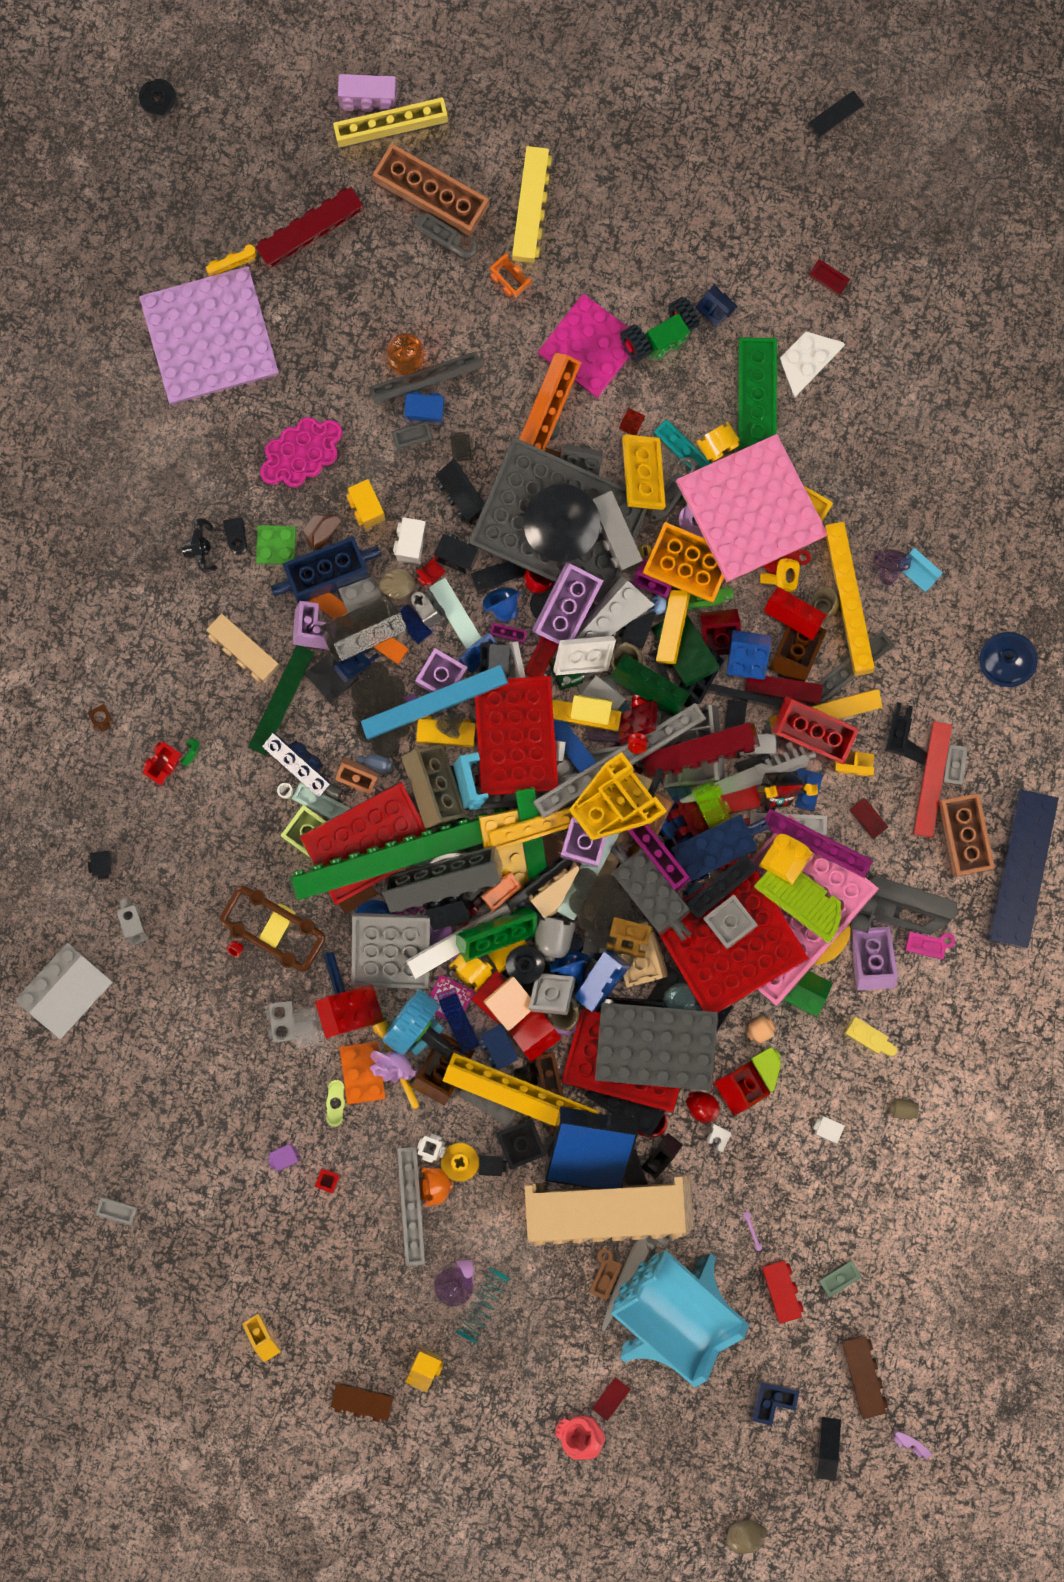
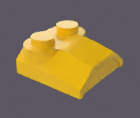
M779 834L775 837L772 846L759 867L784 879L793 886L813 853L805 844L786 834Z

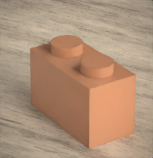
M344 757L335 780L371 794L379 773L365 767L363 764Z

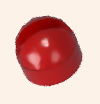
M237 940L232 941L226 950L231 956L238 958L243 952V944H238Z

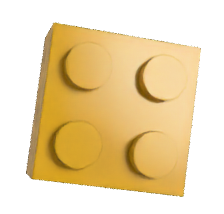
M369 479L347 488L349 494L346 497L351 509H356L354 514L359 526L363 525L366 530L386 521L382 507Z

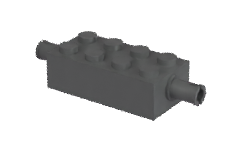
M621 843L616 845L620 853L613 847L611 852H613L621 864L611 873L657 932L663 935L673 928L681 941L687 939L682 932L687 937H690L692 933L683 924L682 919L691 913V910L643 849L630 856Z

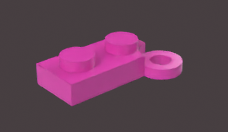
M909 932L905 951L943 960L946 948L949 949L954 946L955 938L950 933H945L938 939ZM949 937L951 943L945 944L944 938Z

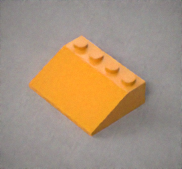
M664 522L643 574L714 603L724 576L705 538Z

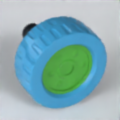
M417 990L382 1037V1041L400 1055L405 1054L413 1043H417L420 1039L439 1053L445 1055L444 1057L446 1058L455 1049L454 1044L452 1045L449 1040L430 1027L431 1019L438 1010L439 1003L422 990Z

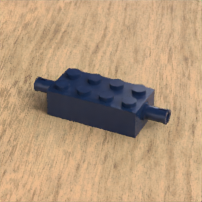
M353 536L282 563L287 578L285 581L270 586L274 597L291 591L294 593L297 603H299V601H308L368 578L366 561L381 557L379 547L375 545L361 551Z
M739 814L671 849L676 857V861L692 880L691 882L741 858L743 855H748L758 850L754 840L755 835L770 829L768 824L760 827V825L767 822L765 817L749 825L746 824L742 814Z

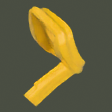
M787 558L780 559L776 575L760 573V583L777 585L787 592H793L798 585L799 562ZM789 568H792L791 581L788 583L786 581V572Z

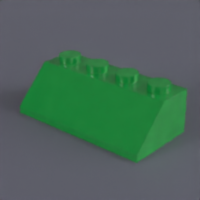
M527 907L516 909L508 915L498 916L487 923L483 922L474 928L460 931L456 934V945L465 963L535 936L537 914Z
M808 971L782 1001L814 1017H818L833 983Z

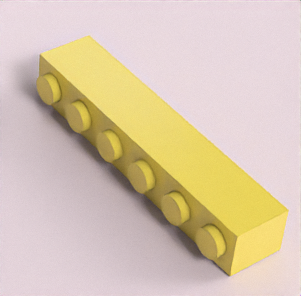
M442 97L335 122L333 126L338 148L447 123L448 115Z
M526 146L512 261L535 264V258H539L540 247L537 246L538 239L541 240L543 230L539 226L540 221L544 222L545 210H542V203H546L547 192H544V187L549 184L550 174L546 172L547 167H551L552 156L549 155V149Z

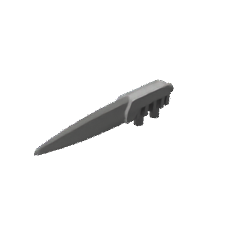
M792 741L788 742L786 746L789 753L784 752L783 755L778 756L776 751V753L770 754L771 760L769 758L766 759L764 764L760 763L686 796L680 802L688 803L713 798L775 779L808 766V760L816 757V753L812 750L805 752L803 746L796 750Z
M650 1235L635 1241L610 1299L602 1325L603 1332H605L614 1317L610 1313L614 1306L613 1301L620 1293V1286L624 1282H628L637 1271L639 1264L646 1260L649 1249L653 1250L657 1242L666 1247L669 1239L665 1237L652 1239Z

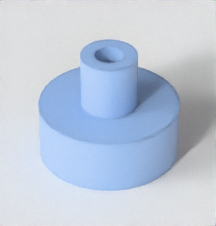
M659 595L654 596L651 599L654 606L648 609L649 612H656V616L666 613L667 600Z

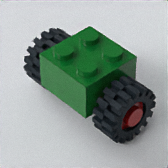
M680 297L668 305L670 318L650 329L646 334L642 333V329L635 324L621 331L620 340L622 341V346L625 347L624 350L628 352V356H631V359L635 362L647 356L651 361L655 358L660 360L670 350L676 351L681 348L683 343L687 341V336L691 333L690 331L697 328L700 323L693 304H690L686 297Z

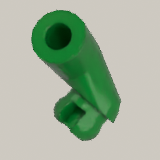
M190 738L187 741L186 745L190 749L180 760L186 767L196 757L200 747L199 741H196L194 738Z

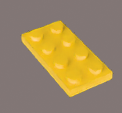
M625 434L622 437L627 507L663 510L666 504L660 438Z
M516 809L479 816L484 849L492 847L489 831L519 822ZM523 842L498 850L503 864L502 877L510 871L521 886L526 883L529 878Z

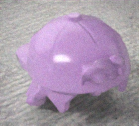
M378 1051L371 1052L370 1057L376 1064L372 1065L370 1070L373 1071L374 1076L383 1077L385 1082L392 1080L393 1083H396L400 1078L408 1080L418 1073V1070L412 1069L409 1059L404 1054L400 1055L396 1051H390L385 1055Z

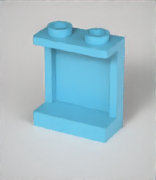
M478 752L459 756L453 765L464 809H480L481 805L489 797L488 793L478 795L473 781L471 769H474L480 760Z

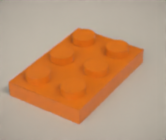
M378 1041L340 1047L347 1105L386 1099L383 1077L374 1076L373 1071L370 1070V1067L376 1064L370 1055L372 1051L379 1052Z

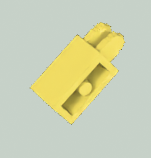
M853 1017L844 1035L875 1054L882 1052L889 1057L897 1054L898 1049L887 1041L888 1036L857 1017Z

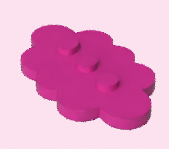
M305 417L298 422L296 428L288 427L284 429L280 439L269 441L265 447V455L268 460L262 464L260 469L262 480L269 485H276L283 481L287 486L297 488L303 485L307 477H317L321 473L323 466L332 465L338 457L335 444L342 438L340 424L334 420H326L319 424L314 418Z

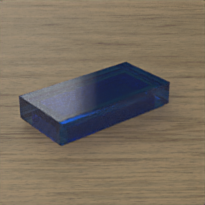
M409 604L394 615V618L417 645L433 633Z

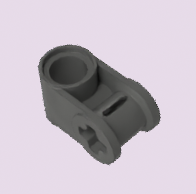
M430 590L418 591L412 595L411 603L427 627H432L446 616L444 609Z

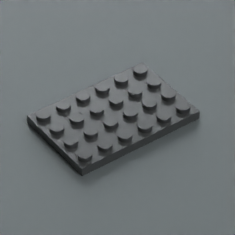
M602 1003L595 1081L712 1091L718 1012Z

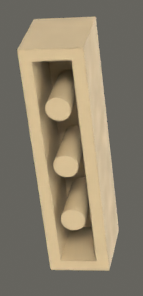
M222 613L206 630L209 634L208 638L214 644L219 642L223 646L221 650L229 657L231 655L238 659L236 663L243 669L247 667L252 672L250 675L257 682L261 680L265 683L280 667L272 657Z

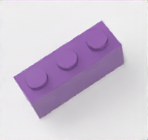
M294 1143L269 1153L270 1158L267 1159L271 1169H276V1171H281L302 1161Z

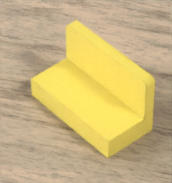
M575 694L570 717L572 719L607 725L613 701Z

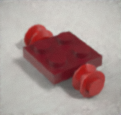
M636 694L632 698V709L621 714L619 740L622 744L628 743L630 752L641 754L647 750L648 740L645 735L656 731L658 705L654 700L649 702Z

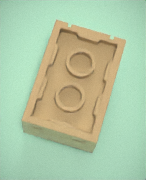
M650 921L640 923L652 926L648 945H639V950L646 951L644 959L636 957V959L631 958L630 955L623 953L617 954L631 965L624 975L627 988L669 977L656 930ZM622 940L621 945L632 948L634 942Z

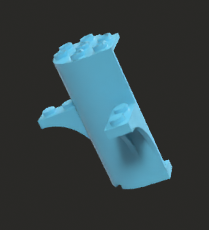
M666 1250L660 1254L656 1253L649 1261L641 1262L637 1267V1271L628 1282H624L620 1286V1293L613 1301L614 1306L610 1314L636 1336L631 1341L627 1340L622 1346L623 1351L620 1358L624 1362L633 1359H650L661 1362L674 1369L693 1387H697L708 1381L718 1353L745 1338L750 1324L739 1316L720 1294L714 1276L716 1257L713 1254L709 1253L704 1257H699L695 1262V1269L691 1273Z

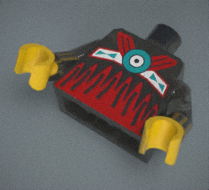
M796 771L765 773L762 784L756 788L758 798L765 805V810L769 811V809L775 811L777 807L790 806L800 793H807L808 796L818 795L817 784L803 783Z

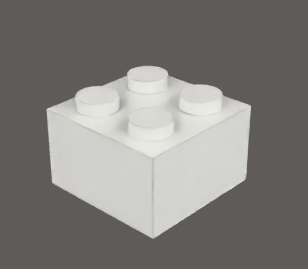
M403 517L402 522H398L397 537H399V541H395L393 548L397 561L420 565L427 529L426 521Z

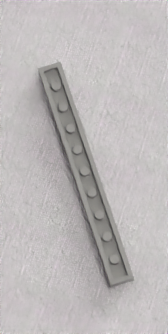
M694 703L658 725L656 731L645 735L648 742L647 750L644 753L635 754L630 752L627 744L533 801V804L543 819L578 799L604 764L621 752L630 764L633 765L706 721V717L697 704Z

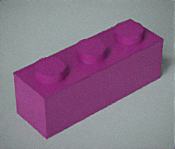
M492 623L490 634L493 637L525 644L527 631Z

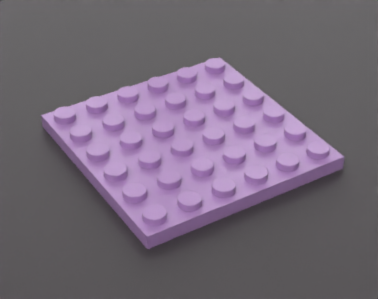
M249 266L139 296L170 405L279 375Z

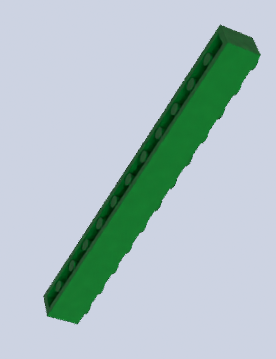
M501 807L494 809V813L509 811L510 809ZM487 812L476 815V819L469 820V818L461 819L458 821V824L453 826L451 824L442 825L440 830L434 832L433 829L421 832L422 835L418 837L414 835L406 836L402 842L397 843L396 840L387 842L385 847L379 849L378 846L368 848L367 852L360 854V852L349 854V858L344 860L341 857L330 860L331 864L323 866V863L311 866L312 869L304 871V869L294 871L293 875L289 876L294 897L297 900L305 899L481 844L483 841L479 816L487 815Z

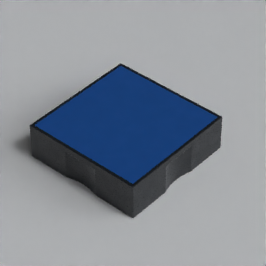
M560 1106L555 1124V1136L550 1144L545 1163V1181L593 1189L623 1188L638 1135L637 1119L611 1114H596L586 1110Z

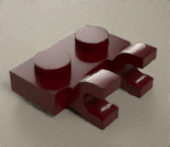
M696 801L688 803L677 802L675 804L676 809L670 811L667 816L668 822L681 817L685 824L684 827L674 832L677 839L687 834H690L691 838L710 829Z

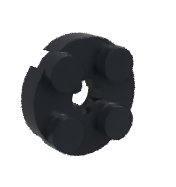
M155 79L146 82L141 87L139 100L145 113L153 117L164 118L175 108L177 95L172 84L168 81ZM161 94L162 100L155 102L153 96Z

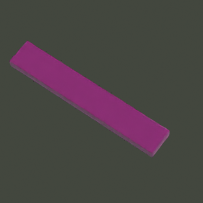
M769 809L765 817L767 822L761 825L768 824L770 827L768 830L777 835H789L805 844L811 852L864 879L874 862L872 859L772 809Z

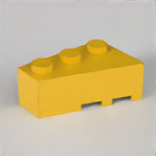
M421 1347L405 1383L427 1393L434 1376L439 1377L443 1368L442 1356Z

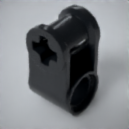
M243 517L223 520L229 548L235 555H243L247 551ZM236 542H240V543H241V544L239 545V548H236V547H235L236 544H237Z

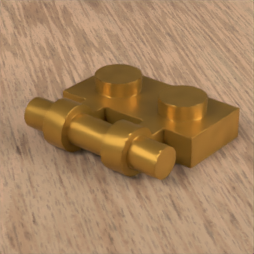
M614 917L609 936L615 937L616 942H607L606 949L613 951L615 954L623 953L630 955L631 958L636 959V957L644 959L646 951L639 950V945H648L652 926ZM622 940L634 942L633 947L621 945Z

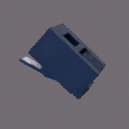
M714 284L695 308L717 327L726 317L729 318L738 306Z

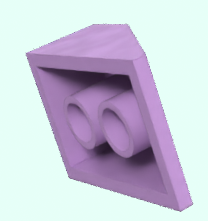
M890 927L869 928L868 933L852 929L854 975L857 990L895 988L898 973Z

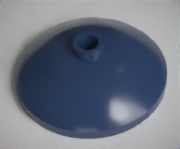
M1002 632L992 636L985 642L981 649L979 660L981 670L988 680L1002 687H1015L1025 683L1032 677L1037 667L1038 657L1034 645L1028 638L1015 632ZM1011 653L1013 656L1007 657L1006 654Z

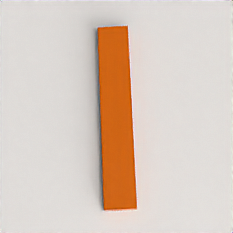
M330 592L308 600L312 603H319L318 609L370 644L397 665H399L409 651L407 647L368 619L352 625L344 603Z

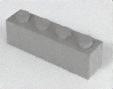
M608 491L593 498L600 514L599 534L602 533L604 538L603 545L611 553L612 558L610 560L613 567L621 571L643 561L613 492Z

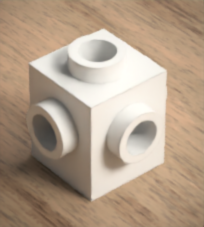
M431 1133L430 1136H424L420 1139L417 1149H419L417 1154L422 1155L423 1160L431 1163L434 1160L439 1161L446 1153L447 1147H444L446 1142L441 1141V1136ZM433 1144L436 1145L435 1152H432L430 1149Z

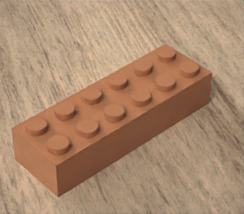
M392 143L372 174L373 182L471 237L489 207V198Z

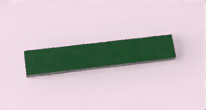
M296 645L250 741L249 749L266 756L268 751L262 746L274 732L277 733L315 654L313 651Z

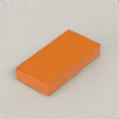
M509 871L501 878V883L490 887L480 897L490 910L494 911L520 890L522 886Z

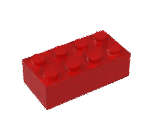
M786 696L770 731L844 764L860 729Z

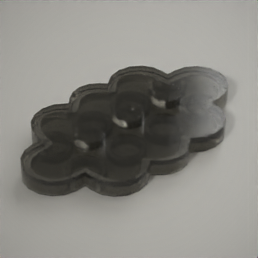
M373 662L364 670V680L356 682L351 689L352 698L356 702L352 709V715L358 721L356 726L357 737L365 743H372L373 751L377 755L389 757L397 749V739L403 738L408 734L410 723L368 740L366 739L361 721L407 703V700L403 698L405 684L400 678L389 676L388 668L384 664Z
M589 868L579 869L573 881L576 891L569 898V907L573 913L579 915L578 925L582 930L589 932L590 942L598 948H605L607 942H616L615 937L609 936L614 917L640 923V917L635 909L630 908V897L626 892L619 890V882L614 876L604 874L598 877ZM622 940L621 945L632 948L634 942Z

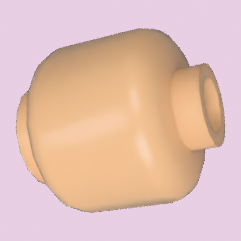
M760 1015L748 1022L749 1029L746 1032L751 1041L755 1039L760 1044L774 1037L776 1027L770 1017Z

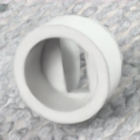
M282 783L278 786L277 793L281 798L289 799L293 795V788L288 783Z

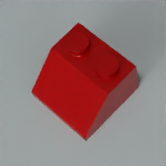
M752 1061L714 1082L733 1116L745 1111L770 1095Z

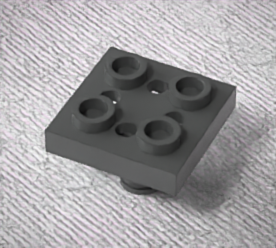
M566 444L563 460L599 476L603 451L593 450L589 445H586V448H584L585 444L579 447Z

